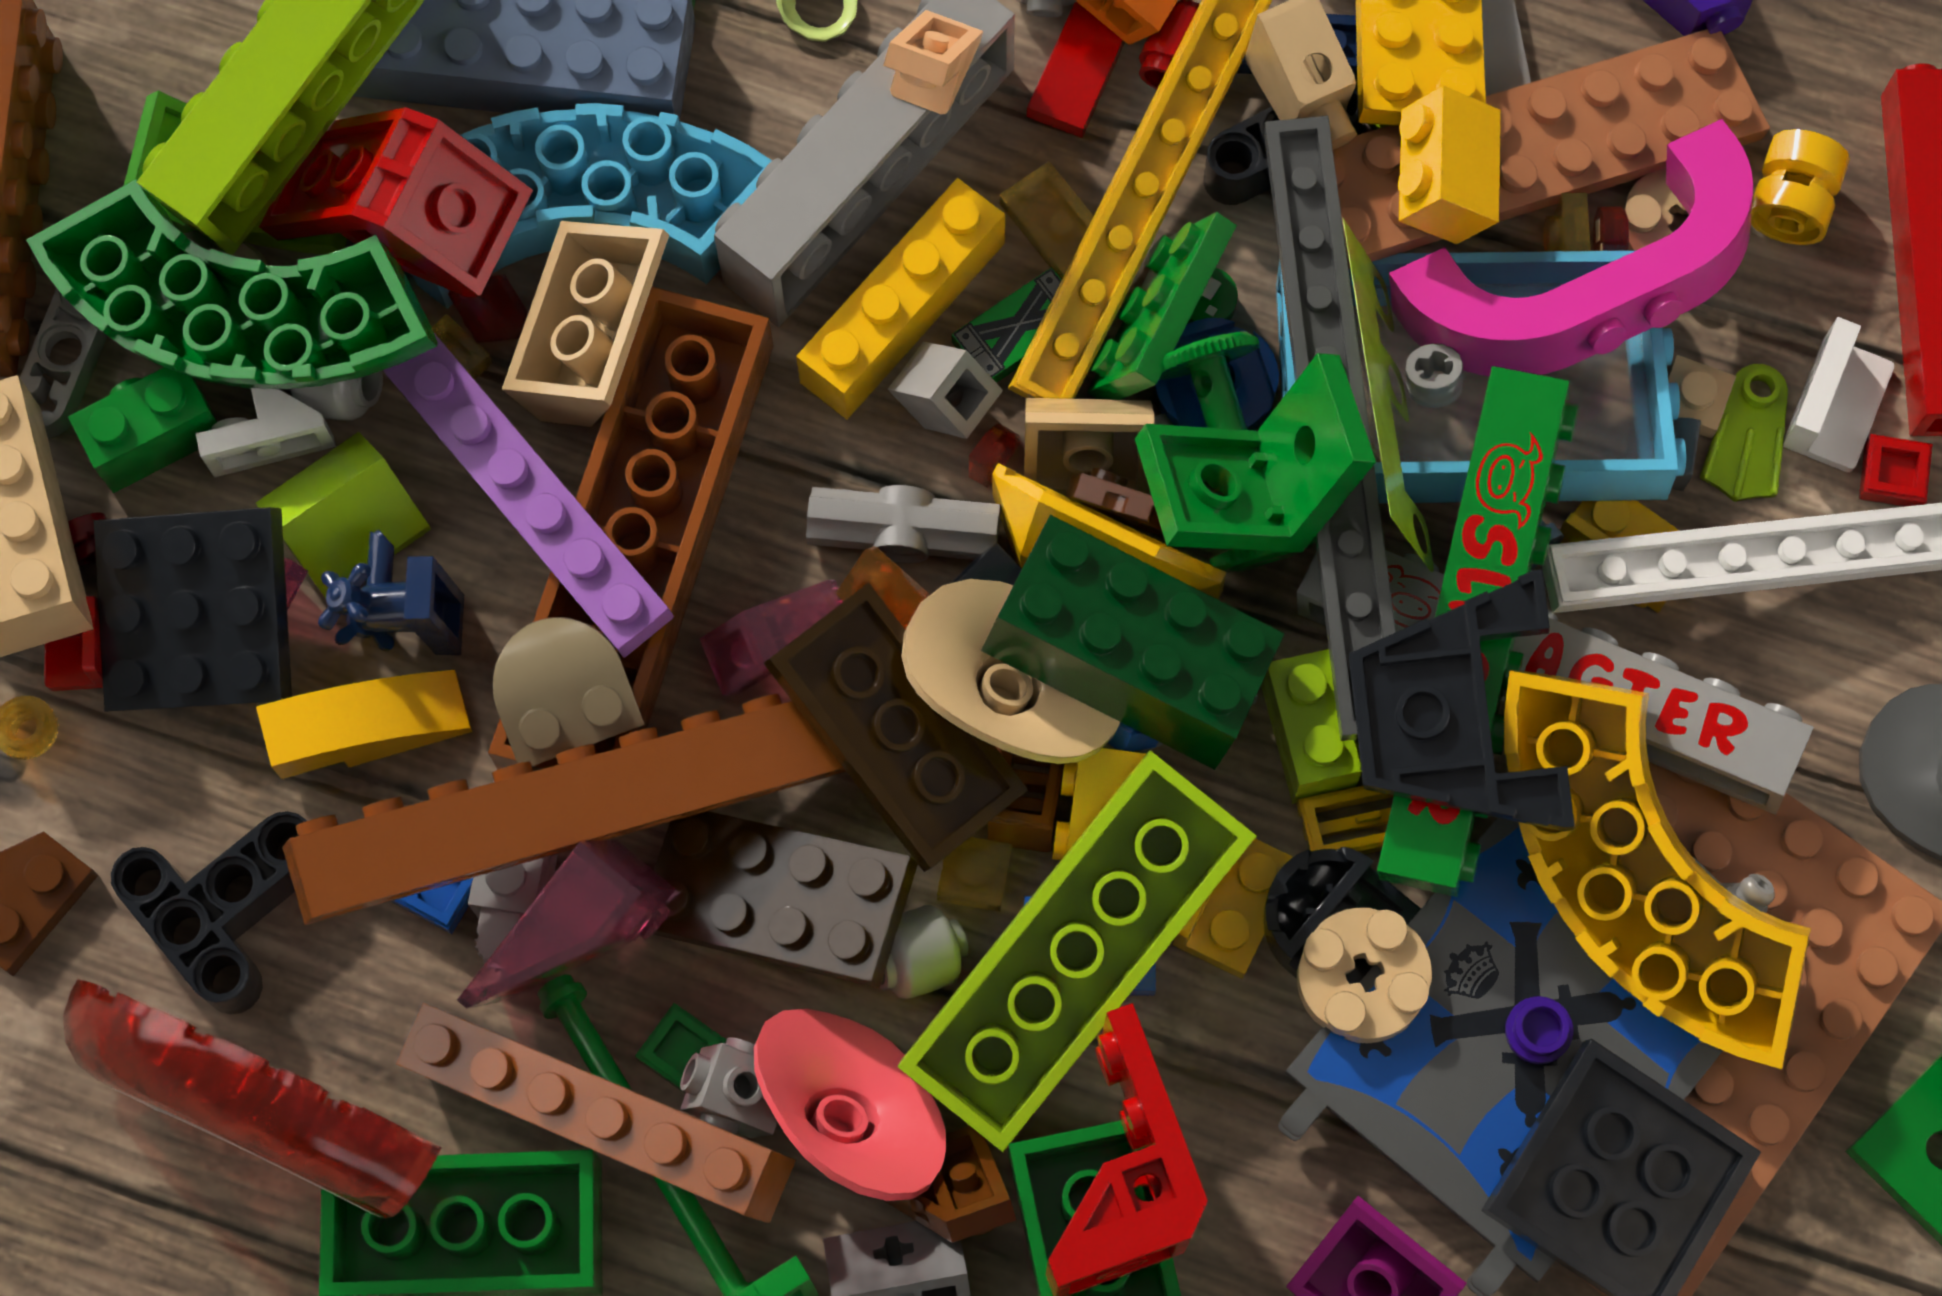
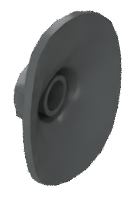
M1927 684L1910 688L1889 700L1870 722L1859 750V781L1871 809L1884 824L1902 840L1939 861H1942V684Z

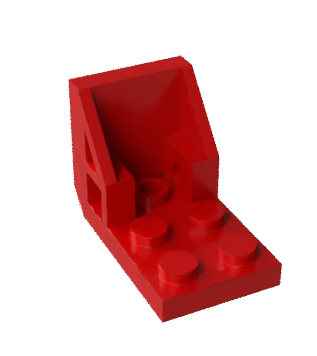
M404 107L334 120L269 206L259 228L276 240L340 233L354 244H357L377 235L400 264L403 271L465 297L481 296L533 189L439 119Z
M1133 1003L1106 1012L1103 1033L1097 1036L1099 1046L1095 1048L1108 1086L1120 1083L1125 1100L1122 1101L1123 1110L1119 1111V1115L1132 1150L1144 1148L1102 1164L1048 1259L1046 1277L1053 1296H1070L1184 1254L1208 1202ZM1140 1186L1149 1187L1153 1201L1141 1200L1135 1194L1134 1189Z

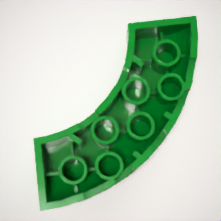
M135 179L26 239L45 274L63 297L95 328L124 348L158 365L204 381L242 388L260 389L324 386L361 378L399 365L438 345L433 329L402 267L377 235L329 254L298 259V265L269 266L265 265L262 260L237 257L212 248L209 251L197 245L175 228L164 208Z

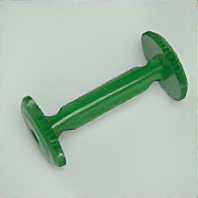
M1241 331L1212 336L1184 345L1165 355L1163 358L1165 368L1159 380L1174 379L1191 374L1207 428L1248 430L1227 363L1260 347L1259 340L1256 336ZM1315 537L1305 549L1313 546ZM1232 549L1214 556L1209 561L1211 565L1229 573L1261 567L1286 559L1299 552Z

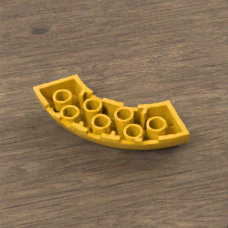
M1509 670L1504 710V755L1506 754L1508 772L1567 766L1574 830L1563 832L1518 822L1523 841L1529 853L1528 858L1551 904L1555 905L1562 919L1574 933L1575 939L1587 955L1610 978L1613 977L1624 989L1643 1002V1006L1658 1017L1662 1016L1698 1037L1700 1041L1732 1055L1782 1069L1792 1028L1811 928L1776 918L1737 898L1717 883L1694 860L1680 842L1666 818L1657 797L1650 772L1646 746V717L1649 693L1536 672Z

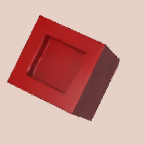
M86 596L94 629L44 644V684L50 691L103 688L98 599L95 596Z

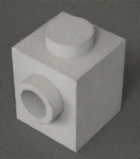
M929 342L921 344L888 388L890 393L924 429L966 439L1003 391L967 350Z

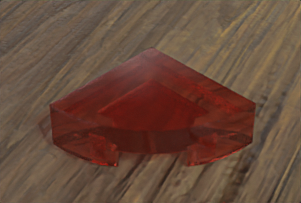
M1001 423L994 425L982 437L969 455V477L986 488L989 485L992 486V473L998 463L1006 466L1021 443L1020 435Z

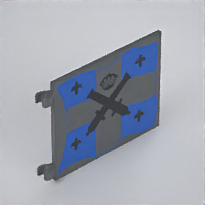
M1498 817L1476 842L1481 844V851L1474 882L1461 881L1458 897L1435 892L1408 924L1422 939L1431 961L1432 981L1424 1007L1407 1029L1390 1039L1376 1043L1349 1041L1345 1039V1036L1335 1034L1327 1027L1325 1029L1322 1027L1285 1071V1074L1301 1086L1304 1091L1285 1112L1278 1124V1128L1289 1139L1297 1141L1301 1139L1323 1110L1327 1108L1494 1248L1467 1279L1466 1285L1477 1296H1490L1494 1294L1515 1266L1537 1283L1555 1262V1260L1481 1210L1585 1040H1595L1683 1100L1723 1052L1721 1049L1700 1041L1698 1037L1662 1016L1658 1017L1643 1006V1002L1624 989L1613 977L1610 978L1587 955L1575 939L1574 933L1562 919L1555 905L1551 904L1542 889L1528 858L1529 853L1523 841L1519 823ZM1374 965L1359 982L1365 992L1376 990L1375 979L1382 975L1378 965ZM1542 996L1557 1001L1566 1009L1573 1023V1038L1569 1048L1560 1058L1547 1064H1533L1519 1058L1511 1050L1506 1039L1505 1024L1509 1013L1519 1002L1530 997Z

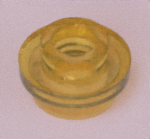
M19 696L7 701L0 707V750L6 755L19 760H29L44 754L53 745L58 733V720L55 712L46 702L33 696ZM27 720L36 721V730L32 736L26 739L18 738L17 730L23 722Z

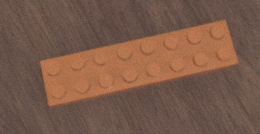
M1708 29L1486 96V104L1501 110L1499 222L1642 178L1646 174L1665 168L1668 143L1720 119H1723L1742 146L1762 140L1770 130V126L1722 31L1710 34ZM1389 125L1356 135L1346 145L1333 150L1342 224L1344 218L1372 262L1443 240L1399 222L1398 180L1400 176L1401 148L1399 126ZM1343 225V232H1344V239H1345V247H1346V255H1347L1348 269H1351V268H1350V262H1349V256H1348V250H1347V243H1346L1344 225Z

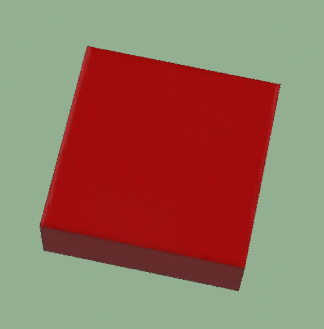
M1870 434L1864 445L1859 499L1903 507L1926 504L1933 444Z

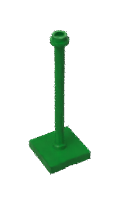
M564 974L552 979L541 987L537 993L541 1001L539 1006L541 1013L546 1019L558 1017L589 1071L631 1089L581 1005V1002L587 996V991L583 984L575 982L570 974ZM652 1176L723 1296H819L797 1256L792 1257L756 1281L747 1282L695 1194Z

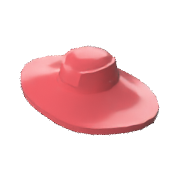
M812 1009L783 1010L766 1020L753 1048L754 1072L762 1095L787 1138L800 1154L830 1180L860 1195L884 1201L914 1199L926 1192L943 1166L946 1153V1129L941 1112L933 1096L898 1068L905 1054L893 1042L873 1029L828 1012Z

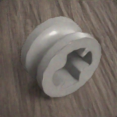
M1428 344L1413 351L1406 360L1405 367L1407 377L1406 389L1409 397L1417 404L1428 408H1440L1457 400L1463 390V363L1460 355L1453 348L1443 344ZM1434 371L1444 372V374H1439L1436 377L1435 381H1427L1424 379L1430 378L1433 375Z

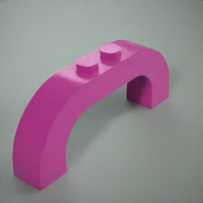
M1720 119L1667 144L1666 184L1689 214L1686 221L1670 235L1548 292L1522 298L1503 297L1477 287L1463 274L1444 247L1389 273L1392 311L1403 328L1420 347L1428 344H1443L1451 347L1460 355L1463 371L1478 375L1490 376L1492 366L1543 375L1564 369L1593 355L1609 353L1618 348L1625 340L1651 328H1661L1669 325L1681 314L1699 306L1715 295L1735 274L1746 253L1750 238L1753 177L1749 159L1737 137L1723 119Z

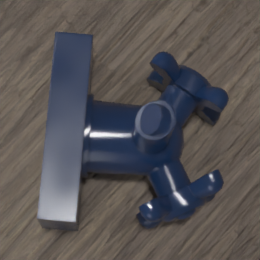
M380 530L370 532L368 565L365 563L356 564L348 578L339 577L333 571H325L322 574L321 580L328 587L326 593L328 608L319 616V626L322 629L331 630L340 615H347V626L335 634L334 640L336 644L346 645L354 636L360 638L372 637L382 651H389L394 647V640L387 632H415L435 655H461L465 595L433 556L407 557L406 582L392 583L394 545L388 541ZM366 581V586L360 588V586Z

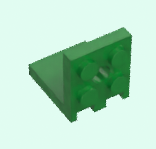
M1317 353L1258 431L1145 424L1135 437L1166 546L1303 552L1376 463L1341 357L1337 354ZM1202 479H1205L1213 489L1223 493L1224 496L1211 492L1204 485Z
M1941 1053L1845 1152L1942 1246V1169L1933 1165L1926 1153V1144L1930 1136L1933 1134L1942 1135Z

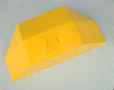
M1000 463L992 473V495L995 503L1000 504V518L1014 559L1021 568H1023L1049 516L1052 515L1217 600L1219 599L1223 591L1227 572L1208 563L1206 564L1171 546H1166V544L1077 501L1071 500Z

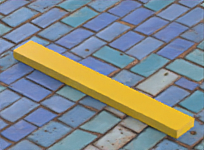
M1272 0L1201 1L1008 387L1009 390L1024 398L1075 399L1244 59L1257 15L1268 10Z

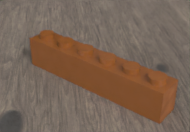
M424 1002L396 1062V1065L739 1214L769 1224L796 1162L793 1158Z

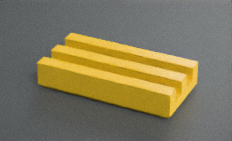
M1363 786L1298 799L1296 805L1299 817H1302L1305 841H1308L1310 851L1339 849L1340 847L1351 848L1364 855L1381 851L1385 832L1323 845L1322 838L1388 824L1391 808L1320 823L1317 821L1316 813L1391 798L1394 795L1364 789Z

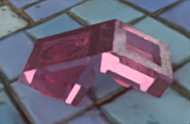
M826 580L744 610L699 638L723 696L740 694L770 676L771 673L763 663L844 601L836 580Z

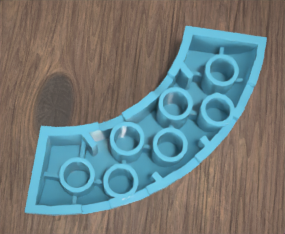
M575 104V109L539 113L538 107L518 110L492 117V124L484 125L461 134L463 138L533 189L492 274L524 258L550 251L560 222L570 221L664 229L669 234V238L661 259L689 272L705 284H708L720 270L714 239L718 220L732 204L738 202L742 205L757 189L756 183L760 174L772 161L748 144L717 129L713 133L681 122L678 115L660 112L659 116L641 112L625 111L624 105ZM412 275L422 290L447 309L462 296Z

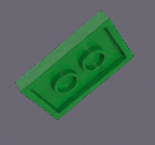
M1215 212L1194 224L1188 222L1179 232L1169 237L1163 235L1156 241L1145 259L1144 266L1149 269V272L1141 288H1134L1120 307L1118 318L1123 323L1114 340L1109 339L1103 344L1091 365V370L1096 375L1087 391L1089 395L1096 399L1121 400L1157 384L1165 368L1163 358L1167 353L1175 349L1237 227L1235 223Z

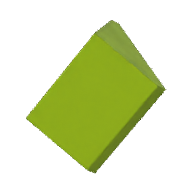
M360 432L354 434L256 502L258 508L274 507L282 509L283 542L325 599L328 587L321 580V576L325 571H333L339 577L348 578L356 564L365 563L368 565L370 532L380 530L388 541L394 545L395 555L431 530L429 524L385 459Z

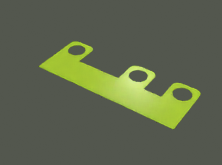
M1343 218L1390 517L1430 572H1433L1434 564L1426 522L1417 506L1405 491L1391 406L1392 401L1404 420L1409 422L1404 384L1397 365L1381 343L1376 310L1389 330L1394 332L1388 290L1382 276L1369 256L1366 255L1362 245ZM1374 277L1379 280L1388 308L1387 315L1380 306L1375 290ZM1389 365L1393 368L1401 388L1402 405L1398 402L1391 385ZM1414 514L1419 519L1425 535L1427 554H1424L1415 533Z

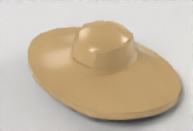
M966 579L942 585L920 602L905 630L901 657L906 677L916 693L946 720L965 732L1004 751L1035 761L1055 764L1077 763L1097 754L1113 738L1120 721L981 651L1013 585L1001 581Z

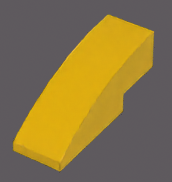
M455 670L374 679L305 693L256 706L271 767L281 779L340 762H345L350 768L472 732Z

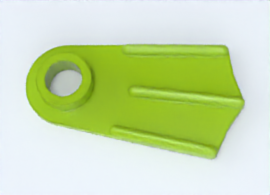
M1751 364L1739 370L1735 375L1736 378L1718 430L1711 440L1700 473V479L1719 489L1734 502L1752 498L1775 497L1779 489L1788 386L1782 374L1775 368L1765 364ZM1753 381L1766 383L1771 390V395L1768 397L1755 395L1750 388V383Z

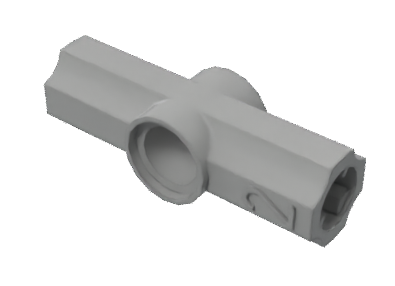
M908 485L886 486L881 488L879 493L812 487L807 511L806 540L809 545L872 550L875 556L898 563H919L927 560L929 556L974 560L996 542L998 543L1000 504L935 498L933 493L925 489Z

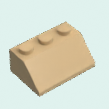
M561 221L502 390L540 421L592 427L612 404L669 234L664 229Z

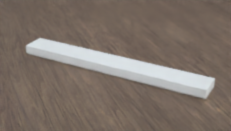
M1942 503L1551 544L1548 547L1545 564L1542 566L1552 613L1942 570Z

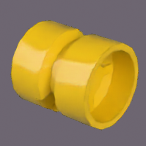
M1793 129L1783 130L1775 134L1762 167L1764 178L1759 180L1752 198L1751 225L1765 236L1783 243L1810 245L1822 241L1827 233L1835 208L1833 197L1841 189L1850 161L1848 151L1839 142L1813 131Z

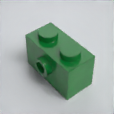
M165 367L144 378L127 379L117 384L110 391L109 396L67 416L94 469L113 494L199 450L196 433L212 430V426L218 422L194 377Z

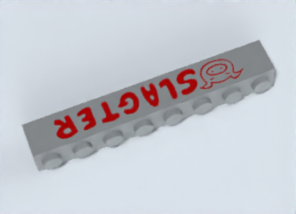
M1385 550L1396 632L1426 618L1427 620L1435 618L1444 574L1439 572V568L1435 564L1434 571L1430 572L1419 555L1405 554L1404 557ZM1316 552L1297 591V608L1299 615L1326 626ZM1549 609V634L1515 638L1513 651L1524 653L1521 671L1566 677L1649 693L1646 717V746L1649 762L1767 812L1777 814L1814 728L1803 723L1802 717L1797 712L1780 704L1767 703L1765 706L1740 697L1741 694L1737 688L1720 679L1705 678L1702 681L1680 672L1676 663L1662 655L1645 652L1641 656L1618 646V642L1614 637L1601 630L1591 627H1585L1582 631L1559 622L1558 617ZM1505 689L1502 696L1503 701H1506L1507 690Z

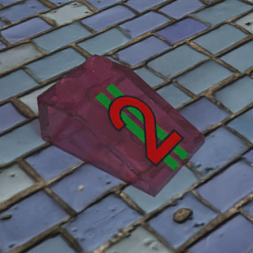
M617 840L580 841L462 992L457 1001L466 1009L508 1001L634 942L639 936L644 940L648 939L657 931L669 915L670 908L665 903L676 889Z

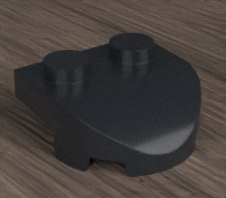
M1347 847L1315 851L1308 849L1291 858L1275 876L1265 902L1264 931L1269 948L1276 960L1290 974L1297 978V969L1306 939L1328 917L1347 909L1372 908L1379 911H1394L1402 916L1408 925L1421 908L1391 883L1380 880L1378 873L1371 868L1374 861L1363 853ZM1366 959L1354 960V970L1346 974L1349 984L1359 983L1374 965H1369Z

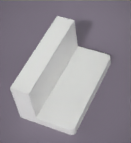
M1837 317L1821 343L1784 437L1783 447L1842 471L1852 472L1858 463L1894 370V363L1854 347L1861 325Z

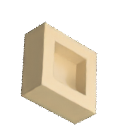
M1677 355L1671 365L1668 380L1669 383L1676 382L1679 386L1680 410L1678 418L1701 420L1699 434L1712 439L1718 430L1736 376Z

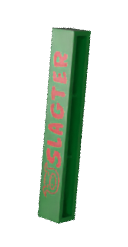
M1492 366L1435 617L1464 605L1466 600L1486 591L1488 593L1517 581L1519 576L1531 571L1532 564L1544 566L1552 531L1551 527L1541 526L1546 502L1558 504L1566 468L1565 465L1555 464L1560 440L1572 442L1579 411V404L1568 402L1570 381ZM1516 637L1480 642L1492 749L1494 754L1502 755L1504 749V715L1499 714L1504 689L1507 690L1509 670L1521 671L1524 653L1513 651ZM1394 796L1377 867L1379 879L1458 897L1461 881L1473 883L1478 866L1481 844L1470 842L1475 816L1487 819L1488 815Z

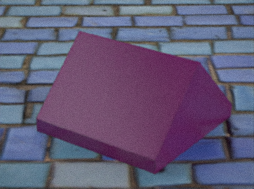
M1357 1196L1287 1284L1286 1288L1296 1296H1458L1467 1283L1360 1196Z

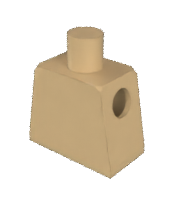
M1289 0L1259 13L1244 59L1279 120L1328 116L1333 150L1349 143L1357 135L1346 113L1356 86L1355 75L1320 0Z

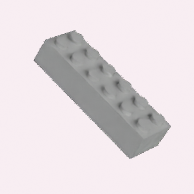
M921 0L917 9V15L910 22L912 23L925 10L983 31L978 49L954 102L946 114H938L898 99L891 94L890 88L895 70L883 66L890 41L904 29L897 27L887 35L879 47L878 58L864 73L856 71L844 82L837 96L838 101L824 116L820 114L813 116L799 133L797 145L783 160L776 158L771 161L760 174L756 183L757 189L742 205L738 202L732 204L718 220L714 239L722 280L726 287L763 316L769 318L777 327H780L1014 70L1015 14L997 0Z

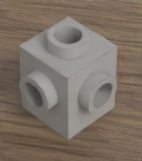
M728 1037L726 1043L702 1047L699 1054H693L681 1078L680 1089L686 1092L680 1110L734 1134L739 1133L750 1138L773 1135L777 1120L762 1095L754 1072L753 1048L755 1044L742 1039Z

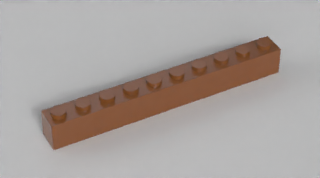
M777 693L742 704L744 714L721 720L718 710L691 716L680 721L683 731L659 737L657 727L626 734L618 738L621 748L597 754L594 744L569 749L555 755L558 765L533 771L531 761L510 765L492 772L493 783L469 789L467 779L447 782L427 790L430 800L404 807L402 797L381 800L362 807L364 818L338 825L335 814L315 818L296 825L298 836L289 838L282 848L304 924L308 925L846 773V770L792 701L782 703L780 695Z

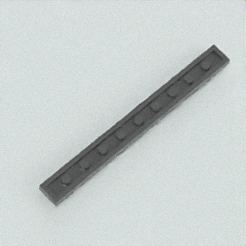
M1319 116L1267 121L1264 127V137L1295 381L1317 353L1340 355L1371 445L1329 117ZM1374 465L1315 536L1340 741L1358 740L1349 653L1396 632Z

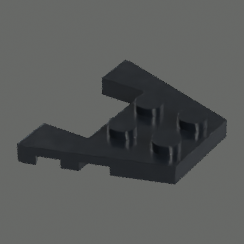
M1543 569L1530 571L1519 576L1518 580L1490 593L1486 591L1466 600L1464 605L1431 620L1426 618L1349 653L1364 789L1563 832L1574 830L1575 825L1567 766L1508 773L1495 772L1482 666L1481 641L1549 634L1550 625Z

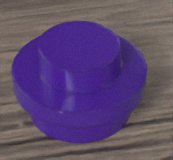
M1535 996L1522 1000L1511 1010L1505 1024V1035L1511 1050L1519 1058L1533 1064H1547L1560 1058L1569 1048L1573 1038V1023L1566 1009L1557 1001L1547 997Z

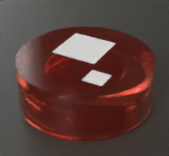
M1621 206L1597 207L1593 226L1594 251H1628V218L1626 211Z

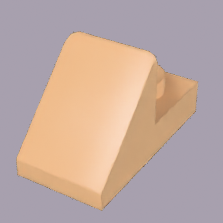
M925 10L889 43L883 66L895 70L890 88L891 94L898 99L938 114H946L954 102L978 49L983 31Z

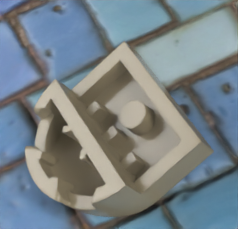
M551 617L535 621L516 632L508 640L498 657L493 675V696L517 763L531 761V765L534 766L556 758L555 755L566 750L594 744L645 725L616 649L603 633L586 623L567 617Z

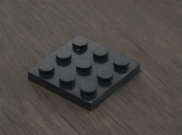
M266 507L94 520L104 712L263 703L292 697L281 508Z
M1588 1039L1582 1043L1481 1211L1607 1296H1677L1761 1151L1595 1040Z

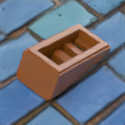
M1001 749L1000 754L1012 769L1014 763L1050 769L1049 774L1013 769L1027 787L1028 792L1045 794L1044 799L1020 796L988 822V842L997 846L1050 852L1052 850L1058 815L1064 764L1035 761Z

